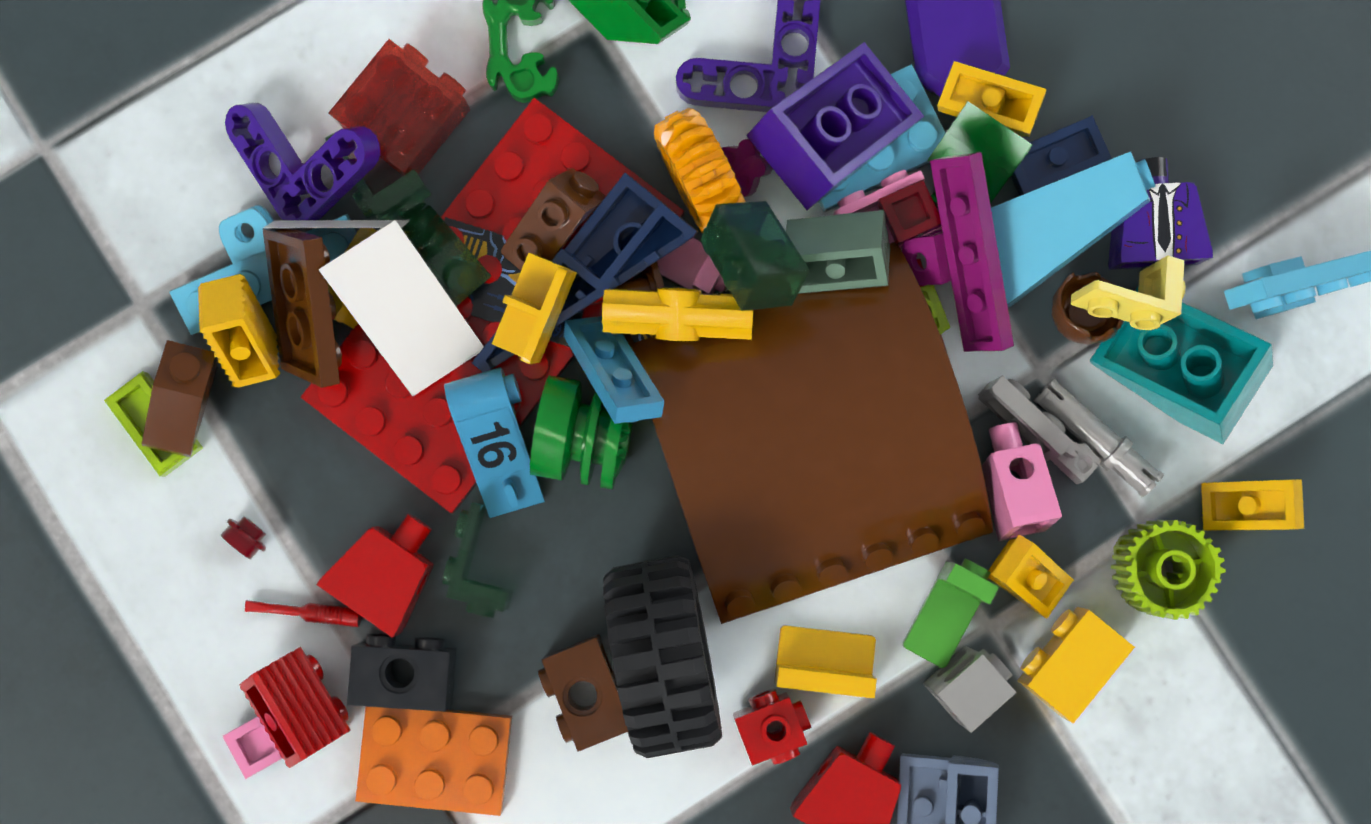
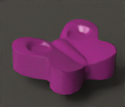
M743 139L739 142L738 146H726L721 149L735 173V178L741 188L743 197H748L756 192L760 178L771 174L773 168L764 157L760 156V152L749 139Z

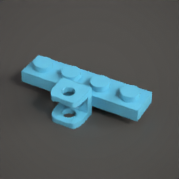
M255 205L220 222V238L232 264L169 292L191 335L200 332L198 287L201 283L241 274L245 276L260 305L272 300L262 228L272 223L274 219L263 206ZM345 214L333 220H350L348 214ZM243 223L253 227V238L247 237L243 233ZM313 228L305 233L322 237L323 244L329 252L331 262L346 251L356 235L355 228Z
M1371 251L1305 267L1302 256L1245 272L1242 274V277L1246 284L1224 291L1229 310L1251 305L1255 319H1260L1316 302L1314 298L1317 296L1315 287L1318 295L1321 296L1348 288L1349 285L1354 287L1371 282Z

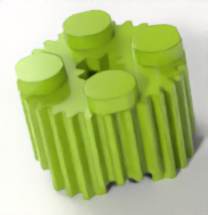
M1178 520L1146 521V524H1137V529H1129V535L1119 537L1113 547L1114 554L1112 558L1116 560V564L1111 565V569L1116 570V574L1112 575V579L1118 580L1115 588L1123 591L1120 596L1134 609L1162 618L1178 620V618L1188 619L1189 614L1199 615V609L1203 610L1205 608L1204 602H1211L1213 600L1210 594L1218 592L1215 584L1221 583L1220 575L1226 572V569L1220 566L1225 560L1218 557V553L1221 552L1220 547H1214L1211 544L1213 541L1211 538H1203L1205 532L1203 530H1196L1195 525L1186 524V522ZM1164 561H1171L1173 564V571L1166 572L1168 579L1166 576H1162L1161 572Z

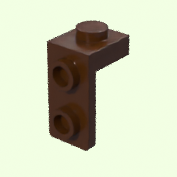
M571 168L548 180L502 247L501 254L519 270H522L528 253H533L552 261L565 246L579 224L590 218L606 196L598 190L599 187L595 180L583 172Z

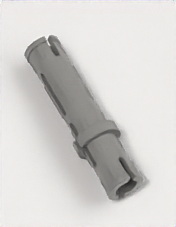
M1055 378L1041 390V394L1039 393L1033 401L1036 404H1039L1048 413L1058 418L1065 428L1083 444L1087 443L1091 450L1101 459L1100 465L1106 471L1113 469L1141 497L1146 496L1157 485L1155 481L1159 482L1163 478L1164 474L1161 471L1155 469L1132 448L1133 442L1128 437L1120 438L1063 388Z

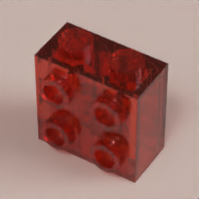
M388 39L328 114L343 129L356 126H365L371 129L380 144V158L412 182L471 109L463 97L466 90L460 83L445 72L440 77L432 73L425 67L429 63L428 59L412 45L406 43L401 48Z

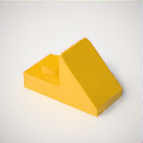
M954 61L937 107L939 112L957 117L967 101H969L1019 136L1030 137L1047 89Z
M1302 479L1201 483L1203 531L1305 529Z
M1021 535L1007 542L988 570L991 572L988 578L1046 619L1074 581L1035 543Z

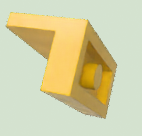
M783 625L780 628L774 683L776 687L875 699L877 679L872 673L876 639L872 635Z

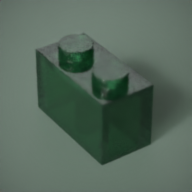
M767 201L715 205L709 222L703 230L701 243L741 311L792 306L810 269Z

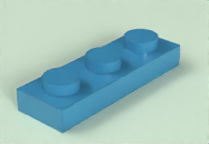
M602 316L566 320L564 338L614 424L662 417L664 399L623 334L603 332Z

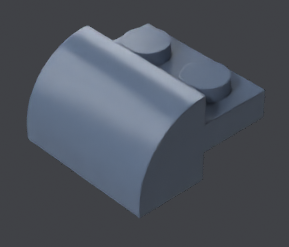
M902 753L900 756L899 782L901 783V791L898 797L897 824H996L999 765L991 761L952 755L951 758Z

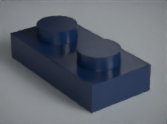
M1093 115L1031 141L1032 147L1011 175V178L1019 196L1111 160L1112 157Z

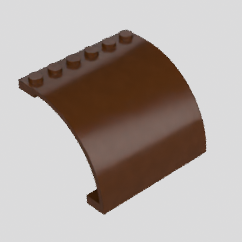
M895 242L890 243L888 286L791 294V291H787L754 302L752 340L700 337L698 341H670L656 339L653 336L634 343L630 334H624L626 341L664 399L662 417L652 418L721 624L993 532L980 458L952 365L922 290L900 247L896 246Z

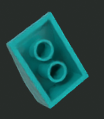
M1182 302L1181 315L1161 324L1159 328L1154 330L1135 329L1131 327L1130 322L1124 321L1113 338L1101 342L1091 357L1090 363L1179 423L1224 444L1272 369L1273 355L1271 343Z

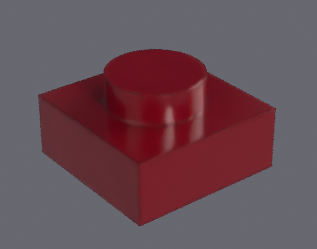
M924 180L884 196L877 202L879 209L884 210L885 221L896 246L941 227L939 212Z

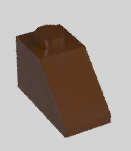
M170 340L166 341L152 387L142 446L191 457L217 371V357H214V352Z

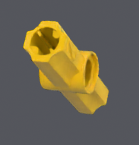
M657 288V291L605 289L602 304L603 332L631 335L650 334L655 335L656 339L670 341H698L700 337L752 340L754 296L702 294V290L689 288Z

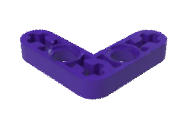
M777 0L771 64L692 58L683 62L676 74V90L680 98L694 106L768 112L786 98L785 92L778 91L777 88L785 87L788 67L798 68L795 82L797 89L814 78L821 0H807L804 2L801 21H792L794 11L793 0ZM782 18H785L789 21L783 22ZM809 20H810V21H811V25H810V24H807L805 21H809ZM789 33L801 34L808 42V49L800 56L788 55L782 48V39ZM778 64H781L786 67L779 69ZM806 66L807 71L800 69V67ZM695 71L702 72L703 80L709 82H717V72L725 73L722 85L723 96L715 95L717 85H702L701 91L695 93L691 91V84L683 81L684 79H692L693 72ZM742 74L751 76L757 83V91L748 98L737 97L730 89V83L734 77Z
M260 103L234 105L226 114L225 127L229 139L283 221L319 220L377 164L380 157V144L376 135L365 126H356L340 129L335 132L303 164L270 111ZM353 151L356 157L347 160H344L342 158L345 156H349ZM271 152L280 161L281 169L278 176L271 171L269 166ZM323 165L328 166L333 174L334 182L331 189H328L321 179ZM310 194V195L312 196V197L306 198V199L301 203V197H300V195Z

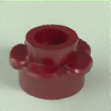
M245 516L239 522L233 519L227 520L229 526L221 534V537L239 553L251 560L259 550L263 552L266 550V546L261 542L266 533Z

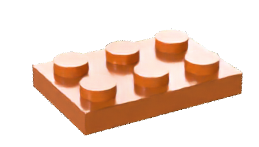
M366 706L355 802L501 816L503 812L512 716L449 709L443 712Z

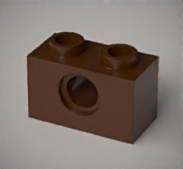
M599 634L545 655L542 659L544 668L538 670V675L547 697L555 695L562 713L556 715V721L566 743L573 741L577 752L628 732L623 717L622 705L619 700L616 676ZM580 681L591 683L597 691L596 702L589 706H581L575 703L571 697V687L573 684Z

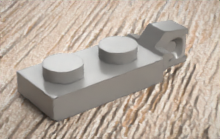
M1002 375L988 383L978 394V399L1005 424L1012 422L1018 424L1021 439L1027 445L1039 443L1045 461L1051 460L1075 484L1083 483L1101 463L1087 443L1077 444V442H1073L1064 433L1066 428L1058 418L1048 412L1042 413L1029 401V392L1013 379L1007 380Z

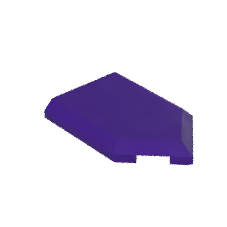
M905 0L914 69L922 86L929 92H934L941 97L954 61L1005 76L1008 72L1010 62L1000 0Z

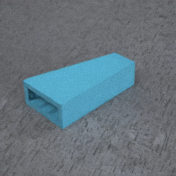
M1130 151L991 207L1008 307L1014 305L1151 201L1147 190L1156 187L1145 159L1136 162Z

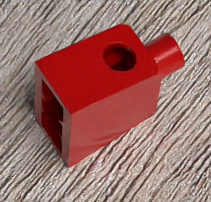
M407 514L393 535L380 526L371 527L319 579L316 585L392 638L400 635L408 623L434 566L430 560L417 552L432 529L411 514Z
M869 732L857 756L836 746L792 802L790 810L793 817L806 824H890L901 791V783L897 778L883 771L895 745Z

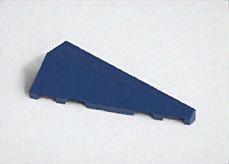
M624 173L565 249H561L552 260L554 263L577 272L555 328L602 298L605 289L617 288L692 239L698 231L635 179ZM495 334L472 362L482 372L493 369L514 355L509 351L492 345Z

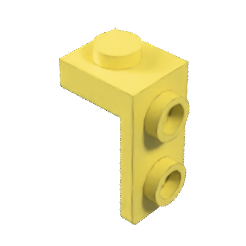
M1167 255L1140 271L1138 292L1095 280L1071 294V305L1086 309L1094 317H1113L1130 322L1131 327L1135 329H1157L1161 324L1181 315L1182 299L1186 289L1183 280L1184 260Z

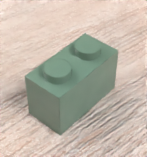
M884 210L787 220L782 257L791 294L888 286L890 243Z

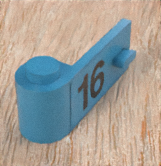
M499 367L444 384L451 416L489 517H496L545 502L537 476L530 475V455L516 418L514 404L522 402L515 375L505 376L503 369Z

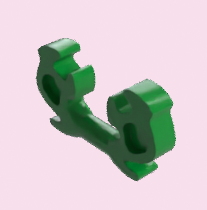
M483 0L482 9L488 26L489 59L486 66V78L491 89L494 91L498 89V79L502 77L508 92L518 102L528 103L533 98L538 99L542 96L553 97L559 83L557 69L551 67L547 74L542 76L537 68L545 64L543 54L537 52L523 54L521 62L514 65L508 56L507 24L514 15L518 16L522 24L526 26L542 24L541 13L535 11L538 3L543 2L551 10L555 6V1L498 0L497 4L494 5L493 0Z

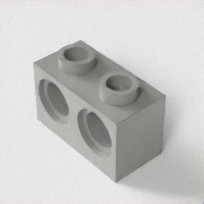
M964 646L957 652L945 668H939L923 683L950 716L971 733L1017 693L1007 682L1013 676L1012 673L995 654H989L985 649L978 652L967 646Z

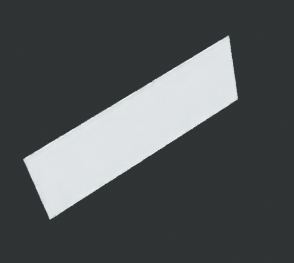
M394 220L273 221L264 228H383ZM396 220L401 228L409 222V220Z

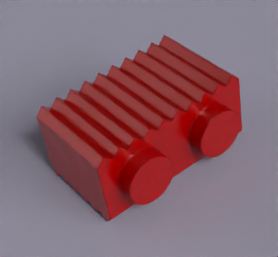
M301 647L256 671L239 684L240 689L245 693V698L249 700L250 706L255 710V715L260 718V723L264 725L265 731L270 735V740L275 743V748L280 752V757L285 760V765L288 768L293 767L351 731L346 723L349 716L345 705L338 697H331L321 681L324 678L321 665L312 655L306 656Z

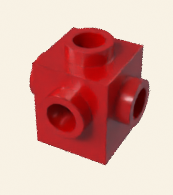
M776 689L764 691L748 699L749 707L733 713L752 766L769 759L772 760L774 765L784 763L799 756L800 751L798 748L807 745L803 731L811 728L809 719L801 700L792 703L787 692L778 695ZM773 721L782 723L777 731L770 732L766 730L767 726Z

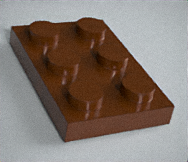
M262 228L281 369L321 388L340 384L338 368L342 364V354L338 343L334 339L332 320L336 317V305L333 296L328 290L327 280L318 270L330 262L329 252L323 244L322 237L292 228Z

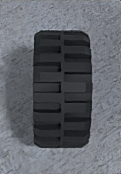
M675 555L613 567L603 578L605 617L619 700L634 752L645 758H653L714 746L722 738V727L707 637L690 560Z

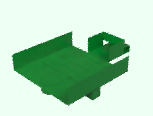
M967 101L927 161L930 162L941 157L981 152L991 204L1028 154L1032 144ZM934 191L931 197L936 208H938L936 192Z

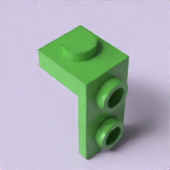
M965 558L961 566L946 561L903 641V647L938 667L945 668L980 603L991 604L999 589L997 585L987 581L991 572Z

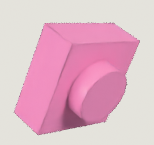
M258 716L223 736L245 779L282 759L280 752L275 748V743L270 740V735L265 731V727L260 723Z

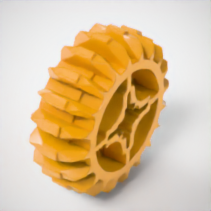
M687 108L681 112L676 111L664 117L665 120L655 125L654 139L668 173L696 225L702 233L710 238L721 233L724 235L736 229L737 225L746 221V201L735 178V173L731 169L728 159L721 149L720 143L716 140L712 129L708 127L705 118L693 108Z

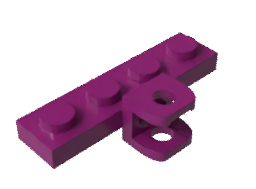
M982 153L954 155L931 160L930 164L942 229L931 232L928 236H919L906 241L902 245V253L919 285H942L951 281L964 352L1006 350L1014 346ZM918 253L923 254L926 258L927 265L925 269H922L917 263Z

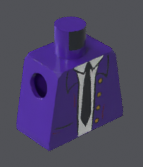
M1146 158L1145 160L1156 187L1147 190L1151 200L1148 204L1111 231L1108 260L1109 270L1147 268L1167 255L1184 260V266L1199 265L1213 258V250L1197 186L1193 182L1169 183L1167 158Z

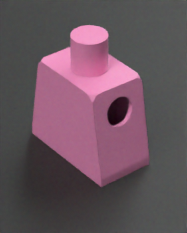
M1016 422L990 428L989 433L994 453L989 455L982 468L998 541L1016 538L1018 535L1026 536L1045 532L1062 517L1040 444L1035 443L1023 446ZM1010 470L1018 473L1021 479L1015 478Z

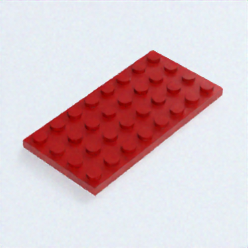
M533 98L416 250L428 267L435 246L446 255H454L461 251L464 246V235L458 228L453 226L442 228L445 217L503 235L507 241L548 180L571 168L583 172L594 179L598 184V190L605 196L608 195L623 174L626 173L681 218L684 216V210L536 98ZM586 221L579 224L577 229L574 231V233L562 249H565L568 246V244L579 232V230L586 223ZM484 255L476 260L473 272L480 282L490 284L497 281L501 276L502 265L496 257ZM463 293L450 295L449 297L482 345L485 346L497 331L500 322H490L472 316L473 304L467 295ZM603 298L586 307L582 319L602 316ZM357 324L340 346L342 354V364L338 368L340 384L321 388L311 383L300 398L448 512L454 514L477 483L451 416L444 384L483 373L472 364L477 355L412 396L361 326ZM549 341L540 363L527 364L520 361V356L514 354L493 368L501 367L505 376L515 375L522 402L514 404L519 427L523 425L540 403L548 376L560 377L574 359L575 355L570 347Z

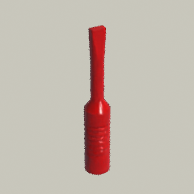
M250 600L245 601V612L300 616L304 621L312 623L360 627L362 616L355 611L343 606L307 603L302 607Z

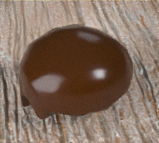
M1098 272L1083 275L1069 274L1053 296L1052 318L1058 331L1068 340L1079 344L1090 345L1105 342L1117 334L1124 322L1113 317H1094L1086 309L1071 305V294L1089 283L1099 280L1113 284L1101 277Z

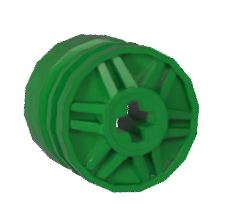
M549 375L541 395L535 423L530 458V475L563 481L573 460L580 462L581 484L590 485L595 465L602 466L600 487L613 490L616 478L626 463L633 422L614 424L596 391L591 405L582 404L581 381Z

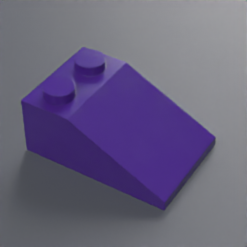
M863 42L772 107L746 136L803 207L809 210L918 123L924 115L866 43Z

